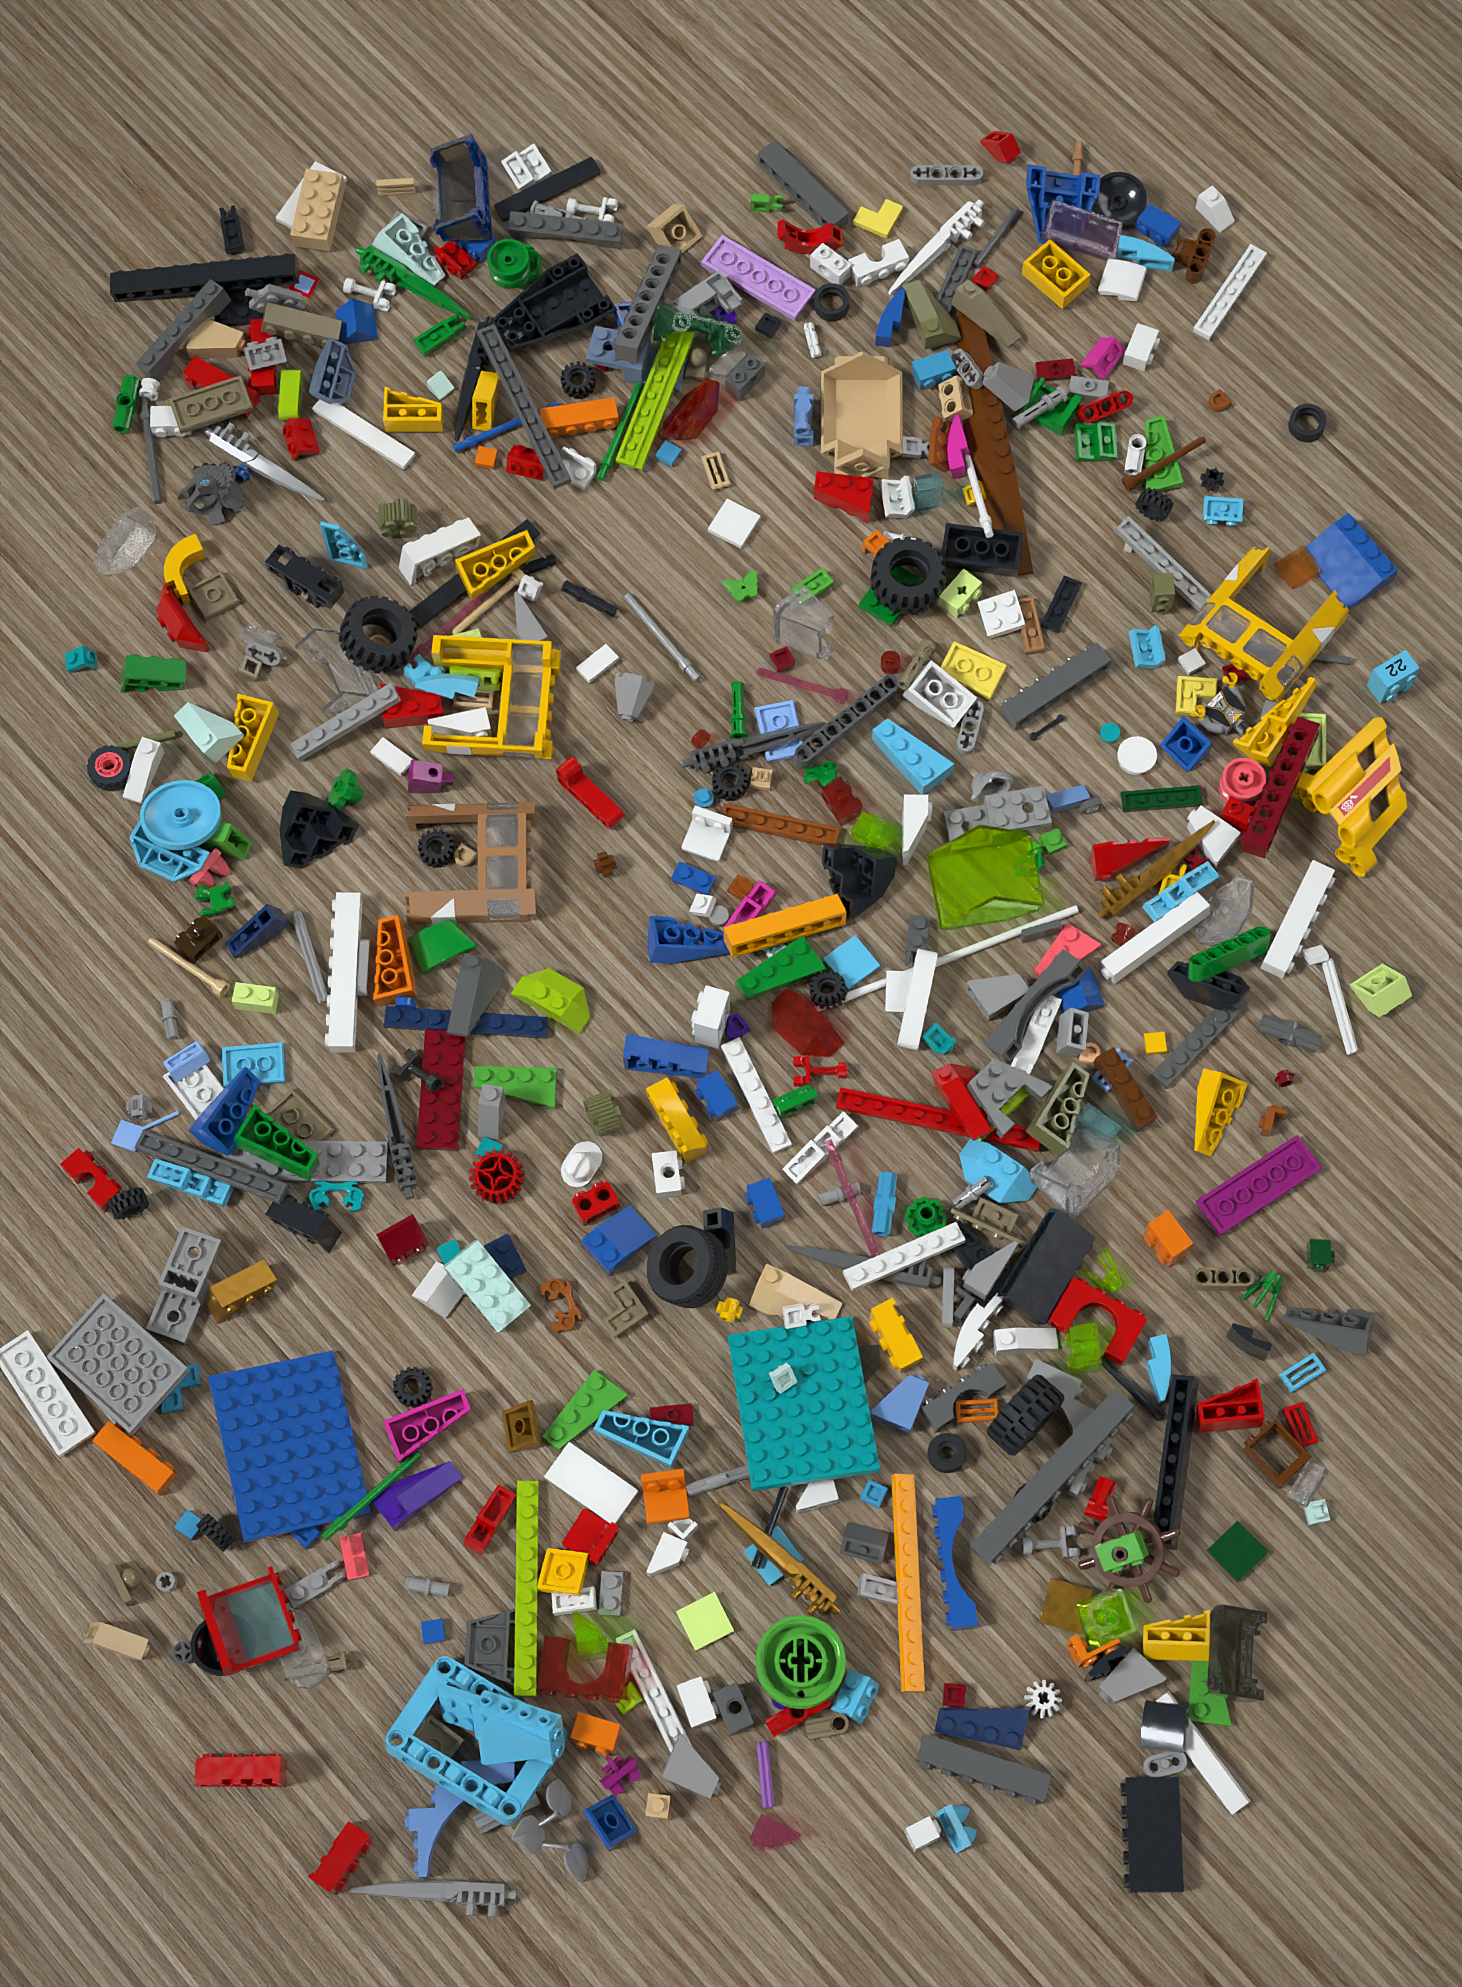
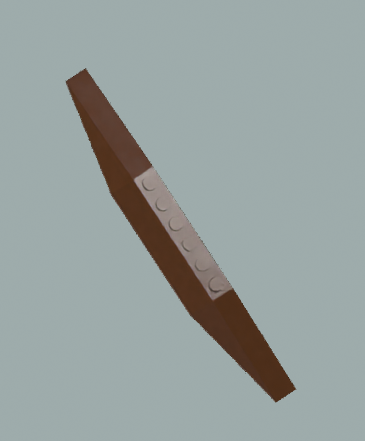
M958 310V330L961 336V340H958V349L969 353L984 374L989 366H993L985 331ZM985 385L977 390L969 386L973 415L962 421L976 476L982 482L987 497L984 500L987 514L991 517L993 529L1024 533L1019 575L1033 574L1017 475L1001 399Z

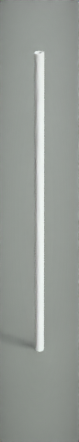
M1076 905L941 956L937 958L935 967L1019 936L1022 929L1058 919L1061 920L1079 913ZM913 968L907 969L905 971H913ZM886 978L847 992L846 1000H842V1003L886 987ZM814 1005V1008L817 1013L826 1010V1006H824L823 1009H820L819 1005Z

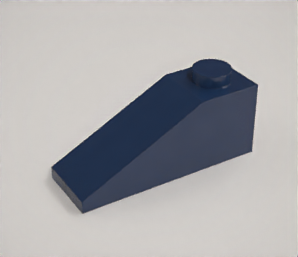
M266 904L225 944L232 956L238 958L278 936L290 923L282 909Z

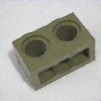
M1173 573L1153 574L1149 589L1151 612L1163 614L1171 611L1175 597Z

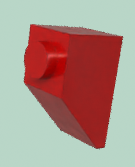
M992 131L980 140L981 145L998 162L1011 163L1016 160V156L1022 153L1013 133Z

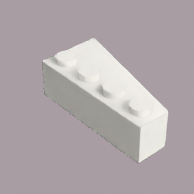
M469 517L464 520H458L448 527H442L430 535L426 534L419 540L408 542L402 547L399 570L409 584L413 585L417 582L416 578L421 575L427 577L432 574L431 570L438 565L441 567L447 565L453 556L459 558L479 546L481 534Z

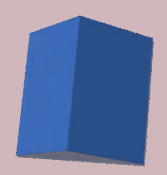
M351 298L336 310L337 320L342 321L339 334L341 343L351 344L378 340L374 306L372 304Z
M1183 716L1160 746L1189 772L1209 755L1213 743Z
M1087 969L1075 985L1057 992L1059 999H1062L1061 1005L1064 1012L1069 1008L1089 1012L1105 1007L1092 969Z
M614 1794L583 1811L609 1851L637 1832V1829Z

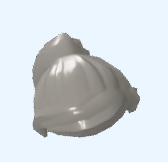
M996 770L978 773L972 780L971 788L973 795L971 800L979 802L985 795L1009 792L1014 782L1011 775Z

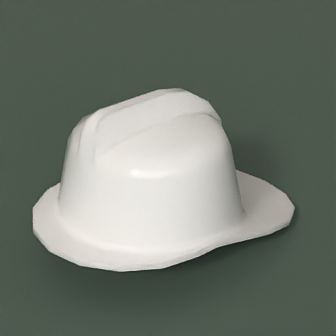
M589 1141L576 1144L561 1167V1176L564 1182L572 1187H582L588 1184L602 1162L600 1148L595 1143Z

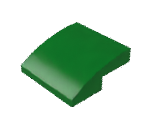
M1115 423L1075 424L1076 461L1098 462L1116 460L1118 458Z

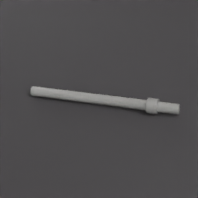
M627 593L624 599L677 660L682 671L687 672L693 681L697 682L701 677L692 667L693 664L688 658L683 657L634 597Z

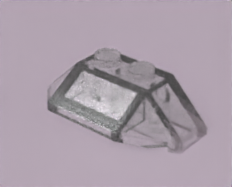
M139 507L124 512L100 542L93 568L108 577L135 568L157 539L154 516Z
M1236 876L1231 882L1223 885L1213 893L1208 901L1210 915L1195 925L1197 940L1200 944L1212 947L1239 934L1253 910L1255 883L1253 880Z

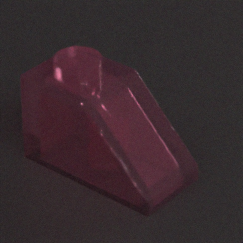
M761 1814L749 1840L753 1842V1847L764 1851L765 1848L771 1850L800 1839L801 1834Z

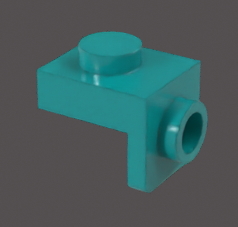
M82 645L65 653L66 671L70 673L85 667L93 670L97 668L96 651Z
M937 1022L933 1023L921 1036V1039L936 1054H948L954 1048L953 1044L957 1041L955 1037H950Z

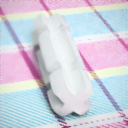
M812 322L804 324V332L812 358L820 357L821 349L816 331L814 330L815 327Z

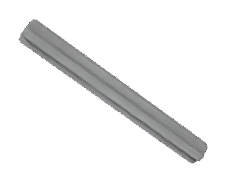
M301 911L293 912L291 916L318 1003H326L327 991Z

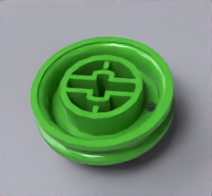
M802 1615L784 1618L773 1624L759 1642L756 1652V1672L759 1682L765 1692L783 1706L794 1709H808L818 1706L834 1695L844 1677L846 1657L843 1644L837 1633L828 1624L817 1618ZM797 1649H804V1663H809L804 1665V1681L801 1682L797 1681V1664H791L797 1663ZM787 1655V1668L789 1674H793V1679H791L785 1672V1659ZM814 1656L816 1659V1672L808 1679V1674H811L813 1671ZM804 1692L805 1696L803 1698L797 1696V1693Z

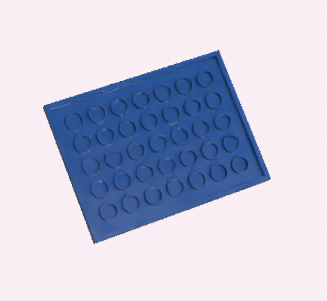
M333 1350L208 1376L244 1543L330 1524L337 1517H342L367 1495ZM368 1504L354 1518L371 1515L370 1505Z

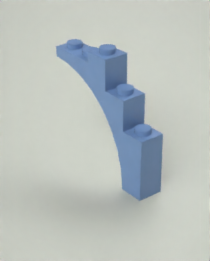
M481 1760L461 1761L463 1767L496 1787L511 1785L516 1779V1761L490 1765L482 1764ZM435 1785V1791H431V1803L435 1804V1808L409 1809V1814H405V1828H409L410 1833H418V1837H414V1850H418V1859L414 1860V1873H418L420 1879L429 1878L430 1863L435 1843L443 1827L452 1815L466 1803V1801L440 1785ZM474 1785L466 1786V1789L470 1792L477 1790Z

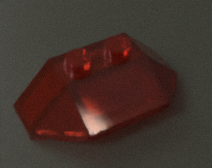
M704 379L700 385L689 391L663 422L662 437L672 440L696 439L718 411L720 383L715 380Z
M785 989L772 1002V1029L801 1056L830 1058L844 1045V1041L832 1024L801 995Z

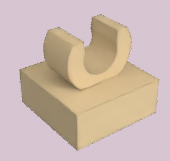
M753 767L750 788L770 791L773 770Z

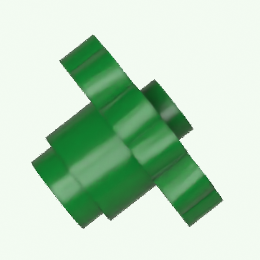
M346 768L340 773V776L336 777L331 786L332 791L328 795V802L331 805L340 808L344 806L346 801L351 804H358L361 801L364 790L356 784L357 774L354 771Z
M927 1197L915 1199L913 1206L907 1207L904 1218L905 1222L908 1223V1231L917 1238L945 1227L947 1215L943 1213L944 1206L937 1199L930 1201Z

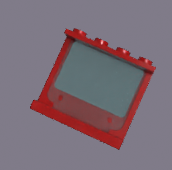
M272 1566L268 1567L269 1575L209 1596H207L205 1589L197 1592L224 1677L300 1650L301 1634L298 1628L294 1630L292 1624L295 1622L292 1610H287L286 1604L289 1602L286 1592H281L279 1585H282L278 1572L274 1573Z

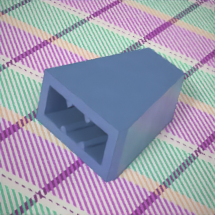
M916 1374L914 1376L909 1375L872 1409L871 1418L910 1434L929 1386L926 1378Z

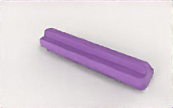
M767 1741L757 1743L763 1808H773L775 1804L769 1745Z

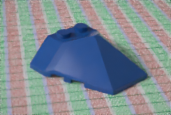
M1028 164L1026 187L1038 243L1045 244L1050 239L1057 246L1075 248L1084 229V224L1091 213L1092 206L1098 197L1101 175L1082 172L1080 175L1046 171L1047 167Z

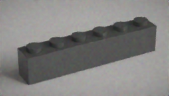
M774 140L758 152V164L821 226L831 222L837 227L843 228L849 223L848 209L841 205L832 193H828L822 183L816 181L809 170L804 169L794 156H790L783 145H779Z
M1098 643L1086 646L1079 655L1069 657L1065 664L1054 667L1047 676L1039 677L1030 687L1022 688L1015 697H1008L1004 700L1001 714L1014 730L1018 729L1109 669L1111 664L1110 657Z
M927 1734L923 1736L916 1762L920 1763L919 1766L924 1769L932 1770L934 1767L940 1769V1773L953 1777L955 1774L961 1776L964 1782L974 1784L976 1781L982 1783L983 1788L995 1791L998 1788L1004 1790V1795L1017 1798V1795L1026 1798L1025 1802L1038 1805V1802H1044L1051 1779L1049 1774Z

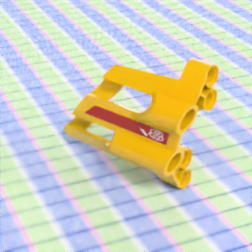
M1380 717L1373 718L1314 776L1302 773L1293 793L1294 798L1302 799V803L1307 810L1315 812L1318 809L1322 814L1330 813L1339 825L1338 835L1342 842L1335 851L1336 857L1342 863H1350L1351 870L1359 877H1364L1377 864L1372 848L1407 809L1406 793L1402 791L1399 783L1401 766L1394 743L1389 745L1387 741V725L1383 718ZM1373 743L1376 760L1364 771L1359 763L1358 756ZM1385 787L1386 798L1390 806L1373 822L1370 816V802Z

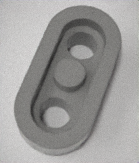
M1172 1751L1152 1755L1144 1761L1143 1771L1147 1777H1164L1176 1774L1185 1769L1187 1758L1184 1753ZM1172 1758L1178 1759V1766L1172 1765ZM1156 1764L1158 1767L1157 1771H1152L1150 1765Z

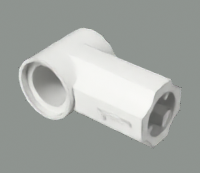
M1135 434L1129 440L1124 473L1135 476L1142 470L1146 448V439L1143 435ZM1134 444H1138V445H1140L1141 447H1140V448H1135L1133 445H1134Z

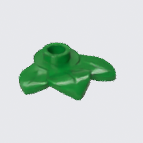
M827 761L822 765L806 769L804 771V784L820 780V783L826 787L836 778L837 764Z

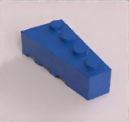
M626 1034L623 1053L625 1070L703 1078L706 1076L709 1049H705L703 1046H688Z

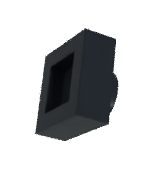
M765 312L755 326V330L772 339L781 326V320Z

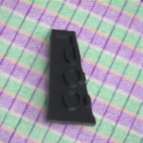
M958 1221L956 1223L965 1238V1243L952 1248L965 1270H972L977 1263L991 1256L994 1252L989 1247H986L961 1221ZM1006 1265L985 1299L986 1302L992 1300L1000 1292L1012 1272L1008 1265Z

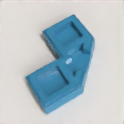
M197 1363L186 1365L190 1371L161 1403L163 1414L184 1410L181 1389L202 1385L199 1365Z

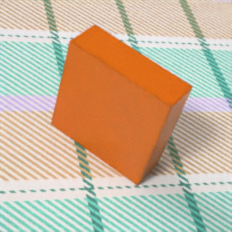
M479 446L474 462L475 466L494 469L498 450Z

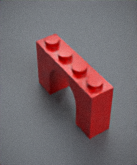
M1073 1277L1052 1313L1048 1325L1066 1335L1076 1316L1082 1310L1089 1307H1098L1106 1310L1114 1319L1115 1334L1103 1356L1122 1366L1148 1319L1144 1317L1145 1314L1137 1309L1131 1310L1126 1307V1303L1117 1298L1114 1300L1108 1297V1293L1100 1288L1094 1289L1089 1286V1282Z

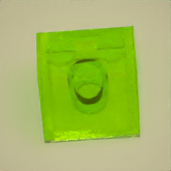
M1097 1321L1069 1328L1068 1334H1065V1345L1070 1348V1355H1067L1068 1368H1072V1374L1098 1372L1102 1361Z
M577 1611L572 1612L580 1661L606 1658V1652L610 1651L607 1635H603L601 1629Z

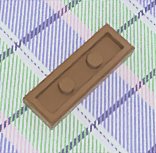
M1034 597L1018 599L1026 624L1025 628L1020 629L1026 655L1045 652L1046 648Z

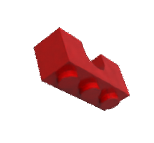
M78 1148L60 1165L77 1184L84 1178H95V1184L87 1194L103 1212H106L110 1208L108 1201L111 1197L116 1196L117 1193H121L119 1190L122 1187L114 1179L110 1181L106 1177L108 1172L101 1165L96 1166L92 1162L95 1159L87 1150L83 1152Z

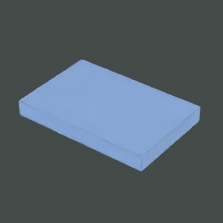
M793 700L755 707L760 734L799 726ZM802 737L764 750L767 764L793 759L796 748L803 743Z

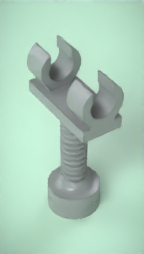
M1060 1527V1539L1033 1541L1031 1537H1021L1023 1555L1032 1554L1034 1549L1059 1547L1061 1548L1062 1559L1078 1558L1080 1556L1079 1548L1067 1549L1066 1537L1078 1535L1077 1527Z

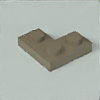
M625 1280L608 1291L609 1296L619 1309L603 1319L602 1322L615 1339L649 1316V1313Z

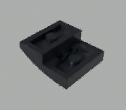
M1233 1323L1226 1337L1243 1352L1264 1361L1271 1350L1272 1343L1253 1338L1252 1333L1254 1329Z
M1125 1645L1101 1658L1089 1671L1085 1681L1089 1682L1107 1675L1111 1670L1109 1665L1123 1660L1128 1654Z
M1146 1700L1142 1718L1140 1748L1185 1752L1189 1705Z

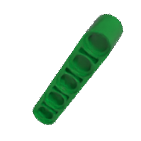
M1258 926L1192 955L1189 958L1188 978L1195 982H1201L1266 953L1270 948V929Z

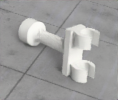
M603 197L602 206L597 208L595 206L579 204L577 199L569 198L567 211L573 212V214L576 211L599 214V221L614 223V216L605 215L606 209L617 211L618 201Z
M347 277L344 282L343 292L352 294L355 291L375 297L373 301L374 308L386 312L390 305L389 301L383 299L382 296L384 293L394 296L396 286L392 283L381 281L379 289L376 291L355 283L354 279Z

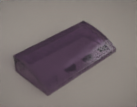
M1052 200L1041 240L1048 241L1050 239L1057 245L1108 261V259L1116 257L1123 222Z

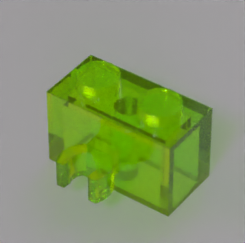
M862 812L851 829L850 838L864 846L888 852L897 838L898 830L890 823L881 822L874 814Z

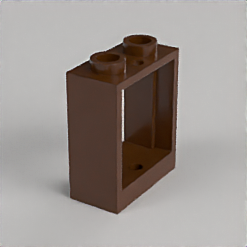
M1275 1419L1272 1423L1269 1421L1265 1422L1259 1428L1261 1433L1256 1437L1251 1435L1244 1442L1246 1446L1242 1452L1279 1489L1312 1456ZM1271 1431L1298 1457L1279 1476L1252 1450Z

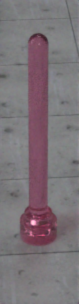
M763 668L757 669L759 676L833 697L836 703L843 705L846 703L848 689L836 688L834 690Z

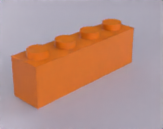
M615 397L539 409L540 417L551 438L561 435H575L581 432H594L600 429L609 430L619 425Z
M108 1421L92 1441L161 1496L177 1477L173 1472L175 1468L166 1460L163 1463L157 1459L159 1455L151 1448L145 1450L140 1445L143 1442L134 1435L131 1437L127 1436L124 1433L126 1429L118 1422L112 1424Z

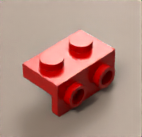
M289 418L283 426L282 434L286 439L287 450L290 453L291 459L297 460L299 455H317L320 449L310 418Z
M513 445L507 455L506 472L540 481L543 480L544 469L534 449L523 445Z

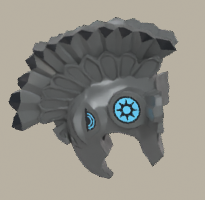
M224 461L219 466L215 463L211 465L203 463L201 467L194 466L193 472L197 476H194L189 481V484L182 488L177 495L179 501L181 499H188L187 504L184 506L185 510L209 516L212 525L225 521L222 514V506L232 508L235 513H240V509L243 508L244 494L235 480V471L232 465ZM196 500L204 504L202 509L194 505Z

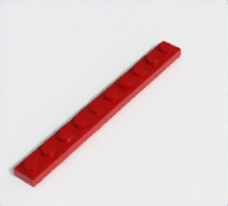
M840 1087L836 1103V1109L970 1138L952 1111ZM1015 1124L1002 1139L996 1133V1128L983 1139V1141L1038 1152L1040 1145L1039 1141L1026 1133L1028 1127Z

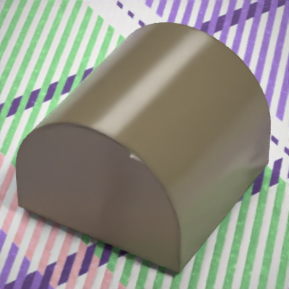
M244 654L236 674L244 680L255 681L263 662Z

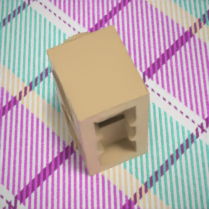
M956 375L938 385L944 419L953 422L954 417L959 415L962 421L973 415L969 386L963 378Z

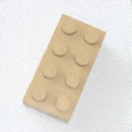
M312 169L305 170L290 233L294 246L324 251L331 250L346 186L343 174Z

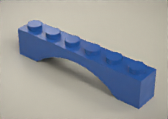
M961 1496L936 1498L935 1505H931L932 1517L937 1519V1526H934L935 1539H939L940 1548H937L938 1561H942L943 1569H939L940 1580L945 1582L946 1591H942L943 1603L948 1604V1612L945 1613L946 1626H950L951 1631L975 1629L978 1627L976 1605L960 1586L952 1563L953 1540L964 1518Z

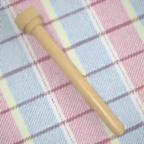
M519 568L513 571L510 580L453 629V635L463 632L515 585L518 586L525 574Z
M149 938L148 943L152 947L209 984L213 993L217 996L223 997L230 987L229 983L223 979H214L157 939Z

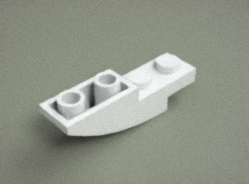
M998 1293L985 1308L977 1303L964 1322L956 1343L953 1358V1369L955 1371L959 1367L963 1369L970 1361L968 1356L973 1351L977 1353L984 1344L982 1342L984 1335L979 1330L983 1332L990 1324L989 1318L993 1314L997 1316L1004 1307L1002 1305L1003 1300L997 1297Z

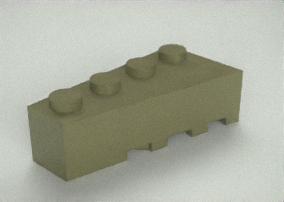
M1074 1062L1063 1069L1026 1130V1133L1058 1156L1069 1149L1071 1143L1069 1141L1071 1134L1074 1132L1076 1116L1079 1114L1080 1102L1084 1096L1090 1075Z

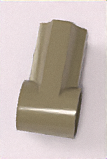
M841 1713L805 1721L809 1740L842 1735L849 1729V1721ZM838 1718L845 1720V1727L842 1730H836L833 1727L834 1721Z

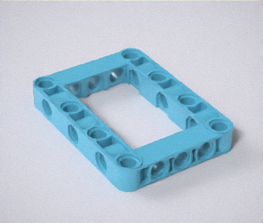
M442 1656L435 1661L387 1733L386 1751L391 1756L503 1825L511 1826L518 1821L553 1765L537 1759L527 1760L507 1793L416 1738L414 1736L420 1725L424 1724L431 1708L437 1704L439 1697L438 1688L442 1683L476 1694L478 1690H487L522 1702L454 1659ZM442 1667H446L450 1670V1672L443 1674L439 1671V1669ZM563 1727V1730H564V1739H565V1744H566L567 1731H566V1729ZM393 1739H400L402 1744L393 1745L391 1741ZM430 1762H437L440 1766L433 1769L428 1764ZM474 1785L477 1790L470 1792L466 1789V1786ZM511 1808L515 1813L506 1815L503 1810Z

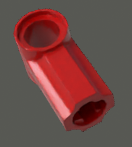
M1100 1476L1094 1493L1088 1501L1084 1515L1103 1522L1109 1511L1106 1497L1113 1495L1117 1483L1112 1479Z

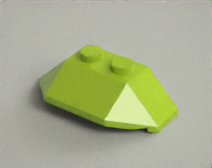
M550 968L521 977L511 992L512 996L578 1034L582 1032L590 1019L584 988Z

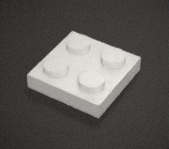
M1015 590L977 602L989 639L1026 627Z

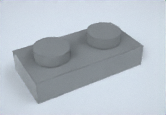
M601 1572L599 1616L621 1617L623 1572Z
M865 1573L860 1575L857 1596L895 1606L899 1604L897 1582Z

